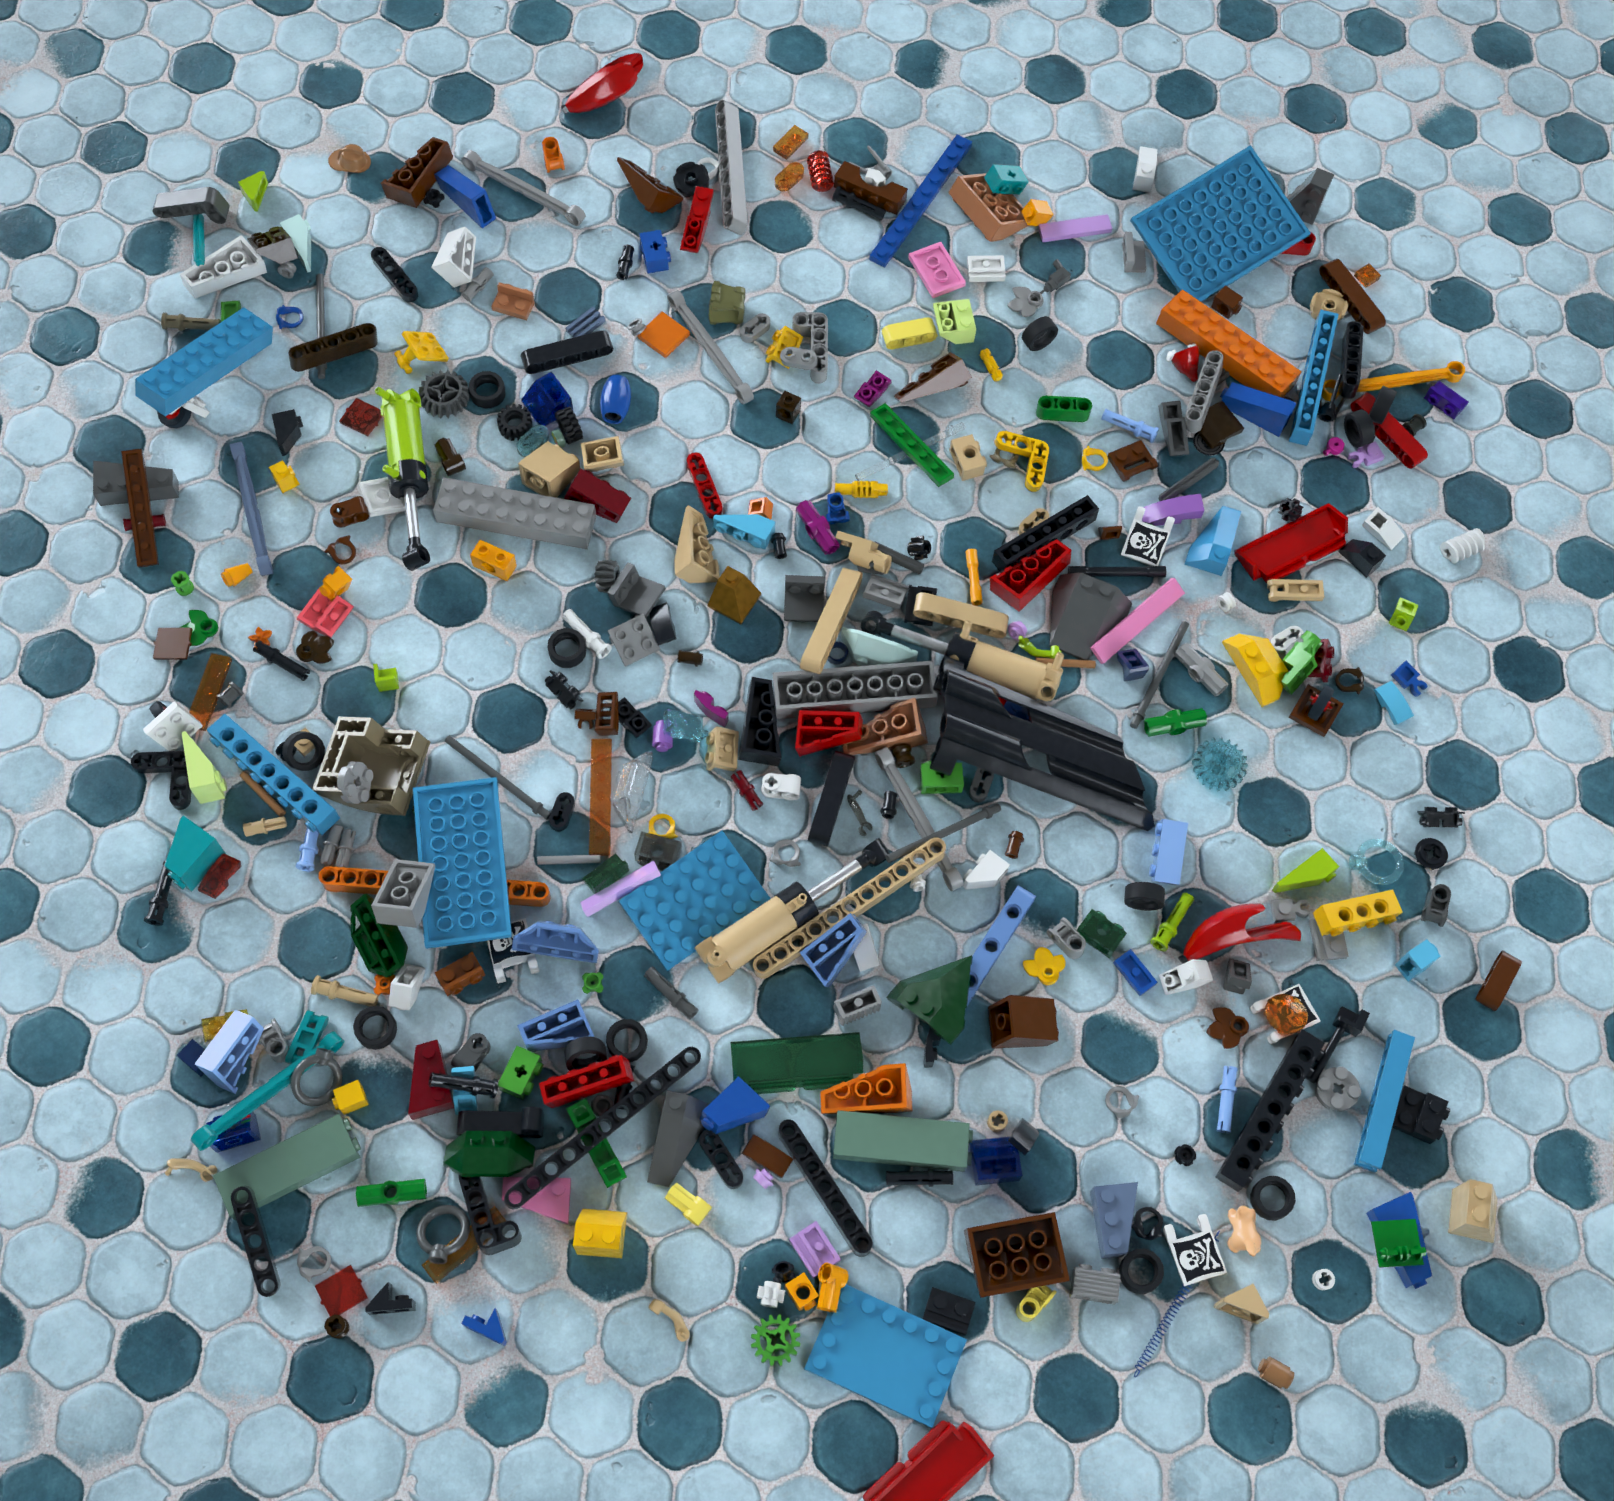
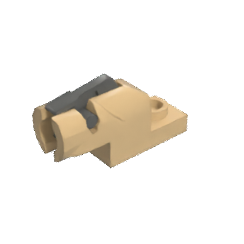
M837 531L835 538L841 541V545L851 548L848 559L857 566L859 572L879 575L888 573L892 557L877 550L879 544Z

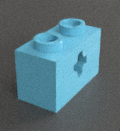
M1426 939L1408 951L1395 966L1409 982L1428 969L1441 956L1438 953L1437 947Z

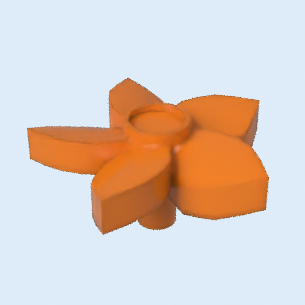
M258 627L255 631L256 635L248 637L251 641H255L254 645L260 640L270 646L268 638L271 637L272 631H263Z

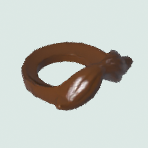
M350 535L340 537L335 543L329 544L324 551L329 553L332 559L341 565L351 563L356 556V548L350 541ZM342 543L350 547L352 551L351 557L346 560L339 559L336 556L335 545Z

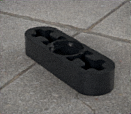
M705 1130L699 1138L702 1150L728 1188L736 1189L740 1187L743 1183L741 1169L719 1135L715 1134L712 1130ZM706 1136H709V1138H715L713 1140V1144L716 1147V1150L712 1154L709 1153L713 1151L710 1144H704L706 1141ZM720 1153L725 1154L728 1157L727 1163L718 1165L715 1162L716 1155ZM732 1164L733 1167H730L733 1175H739L737 1177L738 1182H729V1173L727 1170L722 1173L721 1170L727 1169Z

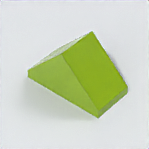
M264 171L257 172L238 182L243 196L253 210L257 212L268 186Z

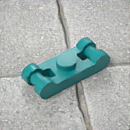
M310 1010L306 1011L287 1052L285 1063L292 1064L317 1046L322 1032L328 1024L329 1017L315 1015V1012ZM311 1023L316 1024L315 1029L309 1028V1025ZM299 1049L304 1050L302 1056L297 1055Z

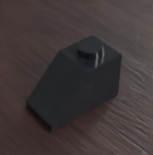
M295 409L272 414L277 442L282 456L287 455L302 436L300 428L303 427L301 416L296 415Z
M1352 539L1338 551L1366 578L1380 567L1386 557L1372 542Z

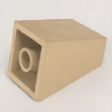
M549 441L518 463L523 485L540 495L555 498L562 493L580 470L579 459L574 454L565 452L559 445L552 444Z
M1469 1179L1452 1189L1448 1233L1494 1243L1498 1198L1493 1184Z

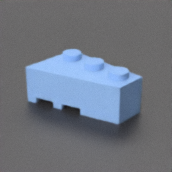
M1167 819L1157 821L1155 844L1152 849L1154 859L1149 870L1152 882L1180 885L1188 823Z

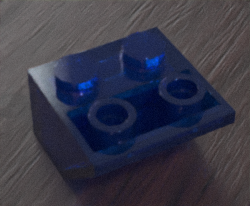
M552 371L535 380L521 399V402L540 428L557 420L555 412L566 407H571L573 410L572 398Z
M1010 1137L972 1140V1143L969 1144L970 1152H972L975 1186L1020 1181L1022 1177L1018 1149L1008 1142Z

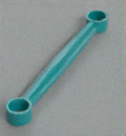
M336 1031L330 1032L320 1041L317 1047L269 1079L266 1084L257 1088L214 1123L199 1128L192 1135L191 1142L200 1151L207 1149L216 1141L218 1135L245 1118L291 1084L293 1071L303 1059L315 1055L317 1048L328 1049L335 1054L343 1046L344 1040ZM315 1064L310 1065L308 1068H306L305 1071H304L302 1074H304L307 1070H309V1069H310L312 1066H314Z

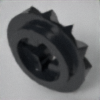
M1425 838L1415 846L1414 855H1416L1417 862L1423 865V868L1431 870L1440 869L1447 862V849L1439 840ZM1432 849H1434V857L1428 860V853L1426 852H1429Z

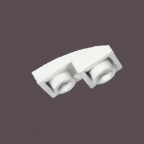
M868 923L863 924L867 933L854 951L860 972L880 965Z

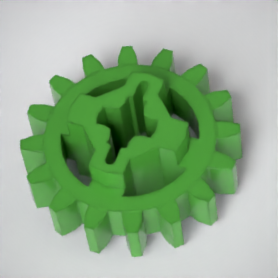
M779 1314L777 1320H774L773 1316L769 1315V1321L767 1322L763 1318L760 1319L761 1327L754 1326L757 1334H751V1338L756 1340V1342L751 1344V1348L758 1349L755 1357L763 1356L761 1363L769 1360L770 1367H773L774 1362L778 1361L781 1367L782 1360L785 1359L790 1363L791 1358L789 1355H797L794 1347H800V1342L795 1341V1339L800 1337V1333H794L797 1326L796 1324L789 1325L790 1318L782 1321ZM772 1325H779V1327L775 1330L770 1331L769 1329H766L767 1327ZM786 1331L790 1334L791 1345L785 1340L784 1335ZM777 1335L780 1336L779 1341L782 1344L776 1343L775 1346L771 1345L772 1340L769 1337L775 1338ZM760 1337L766 1340L767 1346L765 1350L761 1347ZM781 1350L785 1352L780 1356H772L776 1351Z

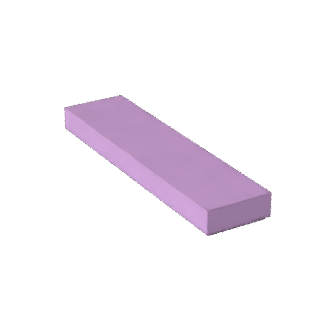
M1108 215L1043 223L1039 224L1038 230L1042 242L1111 233L1112 226Z
M655 861L650 862L583 900L581 905L585 915L589 917L631 893L647 881L659 877L661 874Z

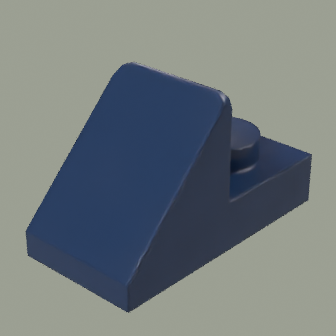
M1136 648L1117 652V659L1123 666L1124 681L1141 679L1146 675L1149 665Z

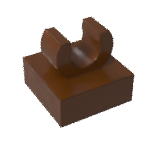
M596 709L575 710V719H580L578 721L579 729L582 728L583 721L589 722V729L593 728V720L596 719Z

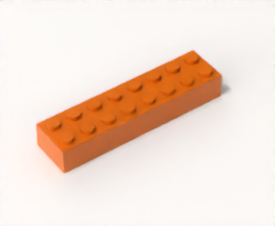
M1183 289L1161 309L1156 322L1158 326L1187 346L1193 343L1196 344L1200 349L1199 354L1204 358L1211 351L1221 352L1223 354L1222 368L1244 386L1278 397H1285L1296 385L1302 371Z

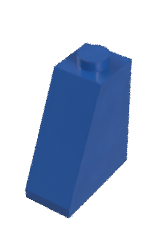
M738 1076L702 1111L700 1120L707 1130H712L715 1134L764 1118L770 1109V1105Z

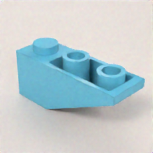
M758 514L714 515L713 528L718 532L732 535L735 539L746 541L756 548L766 550L772 535L775 533L776 522Z

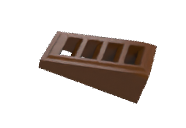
M600 692L597 694L595 732L600 736L618 735V692ZM603 700H612V703H603ZM611 708V711H603V709Z

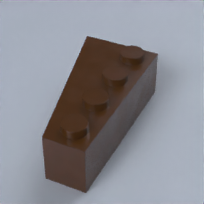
M432 137L417 150L416 156L409 157L400 170L396 169L392 172L391 178L388 180L384 179L381 182L386 198L417 208L426 196L427 191L437 181L434 174L446 167L453 158L449 143Z

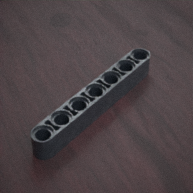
M790 1119L782 1121L778 1131L780 1141L791 1158H793V1161L852 1252L858 1257L867 1256L872 1248L870 1235L797 1123ZM790 1127L794 1130V1134L786 1136L782 1130ZM796 1146H804L806 1153L798 1155L794 1149ZM814 1164L819 1170L817 1173L811 1174L807 1171L806 1167ZM821 1183H827L830 1185L831 1190L824 1193L819 1190L818 1186ZM833 1202H840L843 1205V1209L836 1212L831 1208V1204ZM845 1221H852L855 1224V1229L848 1231L844 1228L843 1223ZM864 1240L867 1242L868 1248L859 1250L856 1247V1242Z

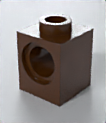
M1225 285L1214 297L1211 308L1229 319L1233 314L1237 315L1241 310L1243 297Z

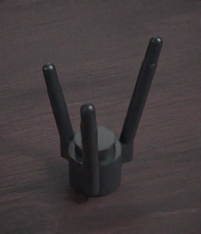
M1342 374L1338 375L1330 402L1322 405L1320 399L1317 415L1324 422L1336 420L1337 414L1346 398H1342L1337 408L1335 407L1334 401Z

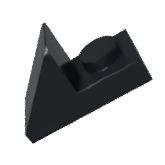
M387 1282L365 1307V1312L369 1315L416 1311V1302L412 1298L409 1299V1295L395 1296V1300H392V1284Z

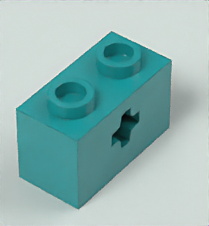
M993 164L984 177L992 193L1020 195L1029 182L1021 167Z

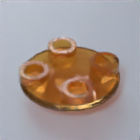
M1275 995L1269 999L1264 1009V1016L1269 1024L1283 1036L1301 1031L1308 1020V1013L1304 1004L1292 995Z

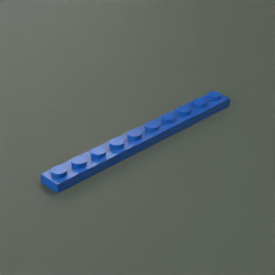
M958 134L955 136L869 256L870 261L884 268L969 151L972 141Z

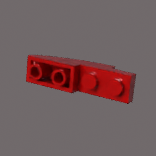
M696 186L680 250L693 253L699 252L711 213L710 207L714 189Z

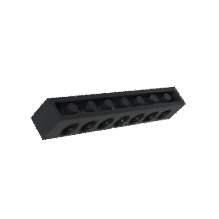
M1303 1029L1295 1036L1215 1178L1237 1192L1243 1187L1246 1189L1249 1187L1253 1180V1177L1250 1176L1254 1169L1258 1170L1264 1160L1261 1158L1264 1150L1266 1152L1269 1151L1274 1142L1271 1139L1273 1134H1278L1284 1125V1122L1281 1121L1285 1114L1288 1116L1294 1107V1104L1291 1102L1294 1097L1298 1098L1302 1093L1304 1079L1308 1080L1314 1072V1068H1312L1315 1061L1319 1062L1323 1056L1324 1051L1321 1050L1325 1044L1323 1041ZM1298 1054H1304L1307 1062L1302 1061ZM1288 1071H1293L1297 1079H1292ZM1278 1089L1285 1090L1287 1097H1282ZM1268 1106L1275 1108L1277 1115H1272L1268 1111ZM1258 1124L1265 1126L1267 1132H1260ZM1248 1142L1256 1146V1152L1249 1150ZM1237 1161L1244 1162L1246 1170H1241L1237 1166Z

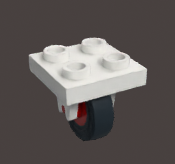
M193 397L166 417L158 411L157 414L162 424L169 428L177 429L183 427L189 421L192 412L204 418L210 412L205 408L206 404L200 398Z
M156 701L149 708L155 719L143 730L149 737L168 751H176L183 744L182 732L186 731L191 737L203 725L175 701L168 707L160 701Z

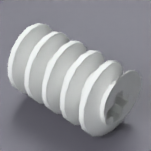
M1475 528L1453 539H1449L1447 542H1442L1440 545L1442 555L1449 559L1451 563H1457L1459 560H1464L1465 557L1469 558L1471 555L1483 552L1485 549L1483 532Z

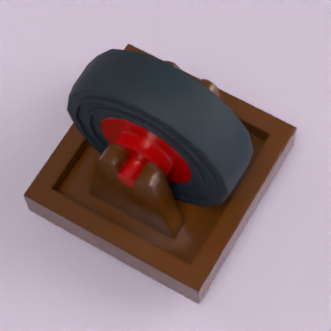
M1308 684L1288 718L1325 737L1344 703L1332 697L1334 689L1325 685L1322 691Z

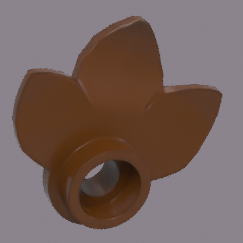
M1224 1007L1214 1008L1212 1012L1216 1021L1207 1028L1206 1033L1213 1039L1222 1040L1224 1049L1236 1047L1240 1042V1038L1246 1035L1249 1030L1247 1020L1242 1016H1236L1231 1009ZM1234 1024H1239L1241 1030H1236Z

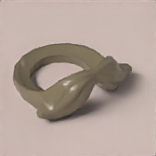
M996 448L994 454L990 455L993 461L997 463L1003 462L1008 468L1017 467L1015 463L1019 458L1018 454H1014L1012 460L1002 459L999 454L1001 450Z

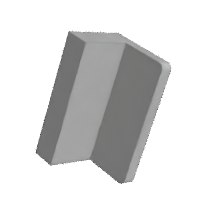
M1125 232L1122 241L1124 272L1145 273L1144 241H1133L1132 232Z

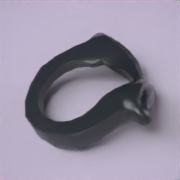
M1152 1207L1139 1209L1135 1214L1134 1224L1131 1227L1136 1235L1150 1241L1158 1237H1164V1234L1161 1232L1163 1226L1161 1214ZM1146 1211L1154 1213L1158 1219V1224L1147 1235L1144 1234L1141 1214Z

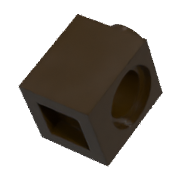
M784 390L776 404V418L793 425L801 411V397Z

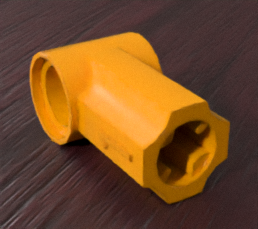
M828 1262L820 1267L818 1278L822 1284L817 1309L831 1313L837 1312L841 1288L848 1281L849 1274L846 1269Z

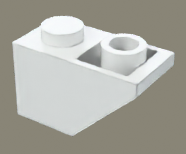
M1379 507L1362 524L1368 532L1390 550L1405 537L1394 520Z
M991 850L986 855L981 854L976 861L977 866L974 870L970 868L964 875L963 888L995 887L1008 872L1010 864Z
M1193 959L1159 975L1165 995L1195 989L1213 981L1206 960Z

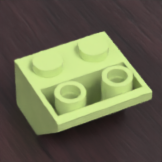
M969 299L933 303L938 331L941 337L954 344L974 342L976 325Z

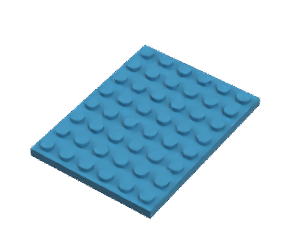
M1251 145L1130 219V222L1178 293L1183 289L1200 302L1221 291L1225 285L1229 286L1311 234Z

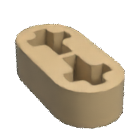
M1043 508L1034 510L1020 523L1018 534H1023L1025 532L1024 528L1028 529L1030 526L1033 528L1048 519V511ZM1037 517H1044L1036 522Z

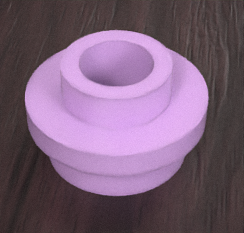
M1020 621L1012 622L1008 626V632L1013 639L1020 641L1018 639L1021 635L1025 638L1027 628Z
M759 1168L756 1170V1174L753 1177L762 1187L767 1189L769 1185L772 1186L774 1184L772 1182L774 1177L765 1168L762 1171Z

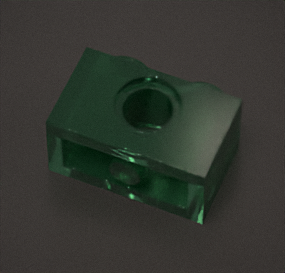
M1091 909L1077 929V932L1085 939L1086 943L1109 959L1127 934L1121 925L1112 923L1106 919L1102 912ZM1097 929L1105 930L1107 935H1100Z

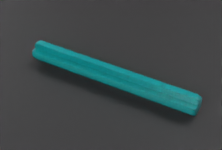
M202 214L193 215V261L196 263V266L205 264L204 216Z

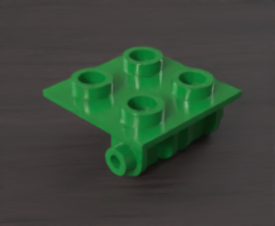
M1416 1219L1371 1221L1379 1268L1424 1265L1423 1256H1426V1248L1420 1245Z

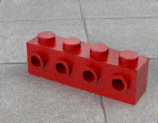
M615 1055L606 1061L594 1062L589 1064L588 1067L568 1071L567 1074L550 1077L547 1081L539 1083L544 1104L550 1108H555L633 1082L634 1078L629 1060L622 1055Z

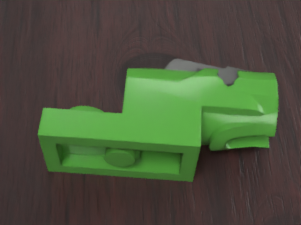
M1308 630L1285 649L1286 655L1282 660L1290 672L1284 675L1281 683L1285 691L1291 695L1318 666L1314 655L1323 643L1320 642L1321 639Z

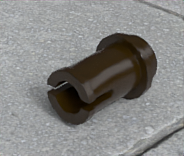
M679 650L677 662L694 664L695 667H698V665L703 663V654L700 651L695 653Z

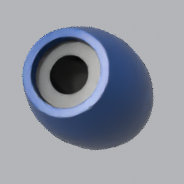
M612 375L603 386L600 397V410L604 421L610 424H619L628 413L631 402V388L626 377Z

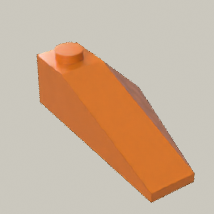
M906 1064L882 1065L871 1072L858 1075L857 1078L821 1091V1114H837L838 1110L860 1113L912 1112V1089Z

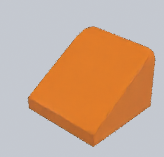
M767 497L750 500L748 515L758 514L770 520L772 519L773 503Z

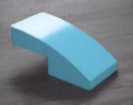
M1392 681L1373 689L1381 707H1386L1394 725L1414 716L1404 696Z
M474 1066L452 1068L451 1075L472 1079V1077H475ZM454 1090L455 1115H458L459 1111H478L477 1095L472 1096L467 1091Z

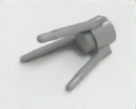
M867 146V149L878 162L874 169L880 171L887 180L891 176L892 170L870 146ZM860 167V171L866 174L868 170Z

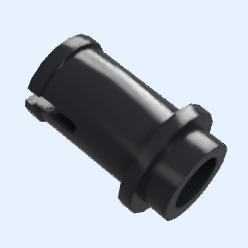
M775 533L771 538V543L774 546V556L777 559L787 557L785 548L786 537L783 533Z
M886 791L884 793L883 807L880 810L882 817L892 819L896 815L897 793L893 791Z

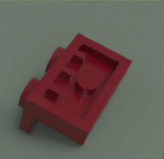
M1321 639L1320 642L1323 644L1314 655L1318 666L1308 677H1321L1323 682H1328V677L1332 675V664L1330 663L1331 658H1334L1335 649L1334 646H1331L1329 639Z

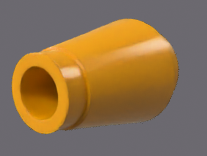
M245 563L224 569L221 577L227 587H235L252 574L253 571L250 565Z

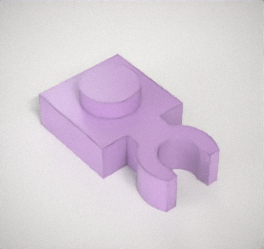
M1375 441L1359 447L1357 452H1351L1347 459H1356L1357 461L1353 463L1352 467L1357 468L1362 462L1368 466L1382 461L1385 456Z

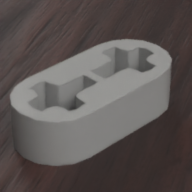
M761 313L744 324L740 330L742 341L752 343L770 329V317Z

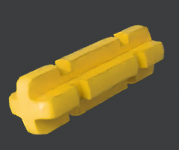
M988 348L981 350L980 357L984 361L989 373L992 374V379L995 382L1001 380L1003 374L998 369L999 366L994 357L990 356V350Z

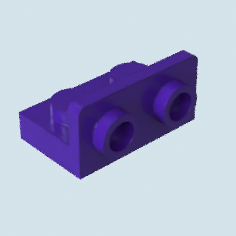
M1440 381L1431 386L1424 397L1430 404L1443 411L1444 414L1452 419H1455L1469 403V401Z

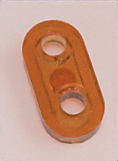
M792 162L775 177L776 189L785 192L797 184L804 177L803 165L798 162Z

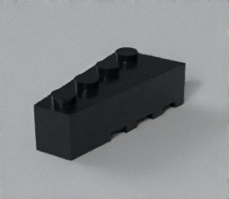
M751 678L748 687L738 760L778 767L782 756L779 747L780 741L777 731L772 680Z

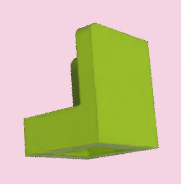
M373 664L375 683L379 692L399 689L396 668L380 670L378 664Z

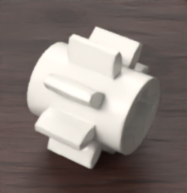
M765 1281L764 1287H758L757 1298L761 1299L760 1305L777 1308L778 1302L783 1303L785 1290H781L780 1283Z

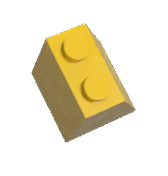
M582 1208L575 1223L573 1247L577 1255L622 1258L627 1212Z

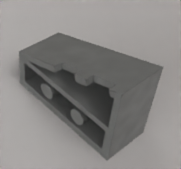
M1317 168L1292 194L1287 196V199L1303 222L1313 225L1334 174Z

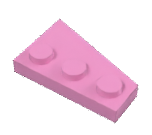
M503 1177L502 1201H504L506 1192L524 1177ZM530 1178L527 1180V1186L535 1190L539 1187V1182L536 1178ZM556 1178L521 1206V1208L569 1225L571 1178ZM512 1192L509 1194V1201L512 1204L520 1203V1194Z

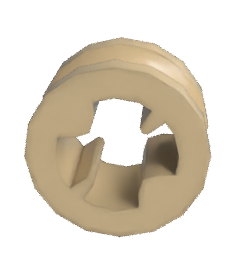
M997 1110L989 1115L987 1124L990 1130L1001 1132L1008 1124V1118L1004 1112ZM997 1116L1001 1117L1000 1121H1003V1124H999V1126H995V1122H992V1119H996Z

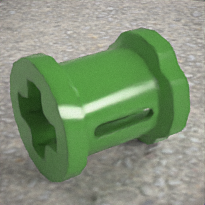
M178 571L172 575L171 582L179 595L187 596L193 592L194 585L186 572Z

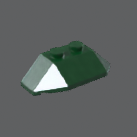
M363 894L350 906V912H352L351 937L368 971L388 978L404 966L408 946L398 926L376 922L371 906L374 899L368 894Z
M466 1131L446 1146L443 1166L449 1167L453 1172L462 1177H509L521 1172L525 1168L533 1167L535 1146L512 1131Z

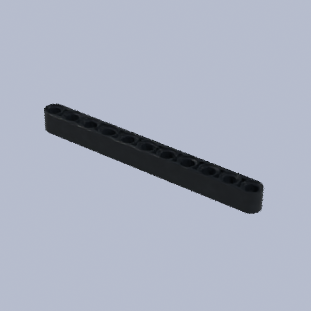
M687 1047L512 1186L505 1194V1205L513 1210L523 1206L692 1070L700 1062V1051L695 1047ZM686 1053L694 1055V1063H688L685 1060ZM668 1067H675L678 1070V1076H670L668 1074ZM652 1080L660 1082V1090L652 1089L650 1084ZM641 1094L644 1097V1103L636 1104L633 1096ZM617 1108H624L627 1116L619 1118L616 1115ZM599 1122H607L610 1126L609 1131H600L598 1128ZM584 1135L590 1136L592 1145L584 1146L581 1143V1137ZM566 1149L572 1150L575 1154L574 1159L571 1161L564 1159L563 1151ZM547 1164H554L557 1168L556 1174H547L545 1166ZM536 1178L539 1182V1187L535 1190L530 1189L527 1186V1180ZM512 1192L520 1194L521 1202L512 1204L509 1201V1194Z

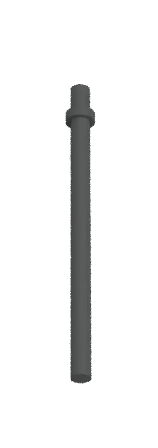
M323 274L316 275L317 339L325 337ZM327 363L316 367L319 379L325 378Z
M1182 621L1139 708L1134 711V717L1130 723L1132 728L1137 729L1140 721L1144 720L1145 712L1189 627L1188 622Z
M450 735L446 737L445 742L491 778L497 777L498 783L532 808L533 813L541 815L546 820L549 819L551 813L543 807L541 802L537 803Z
M998 803L991 807L986 806L982 808V811L886 855L885 858L890 863L910 854L932 838L942 839L984 818L989 819L993 814L1001 811V806Z

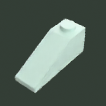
M300 214L280 222V226L291 237L297 257L308 273L311 272V236L309 233L311 227L308 221L303 220Z

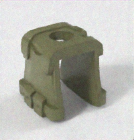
M714 281L709 304L708 319L710 324H741L743 322L746 293L744 287H732L722 284L720 281Z

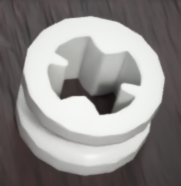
M1225 592L1223 596L1217 597V603L1224 612H1228L1230 608L1232 609L1236 606L1235 599L1229 592Z
M1321 1269L1313 1274L1312 1282L1317 1289L1328 1290L1334 1286L1335 1276L1330 1270ZM1321 1273L1329 1279L1326 1282V1286H1323L1324 1283L1319 1282V1278L1322 1277Z

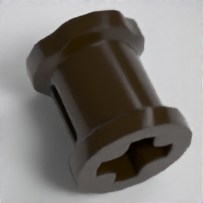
M332 1315L327 1318L324 1325L327 1334L336 1339L345 1337L350 1327L348 1321L340 1315ZM338 1323L342 1325L341 1329L334 1330L332 1328L333 1325Z

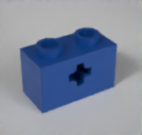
M661 230L639 233L640 246L647 274L669 270L668 262H671V255L669 251H666L668 247L666 237H662Z

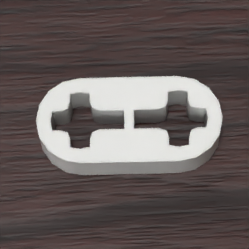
M1290 626L1275 635L1270 642L1278 655H1281L1304 632L1298 626ZM1291 634H1292V635H1295V634L1297 635V638H1296V637H1292V638L1289 639V637H1290ZM1281 642H1284L1281 647L1275 646V643L1280 644Z

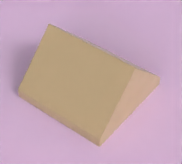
M1254 1284L1224 1297L1214 1305V1308L1255 1324H1259L1269 1318V1312Z

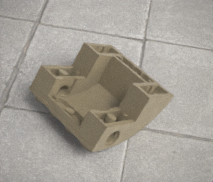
M338 717L312 790L327 799L355 809L379 814L405 816L413 795V788L416 786L431 742L417 730L384 729L374 719L367 717ZM351 761L362 762L373 772L369 799L359 804L344 802L341 798L343 796L342 791L337 787L338 774L341 768L347 766L348 762Z

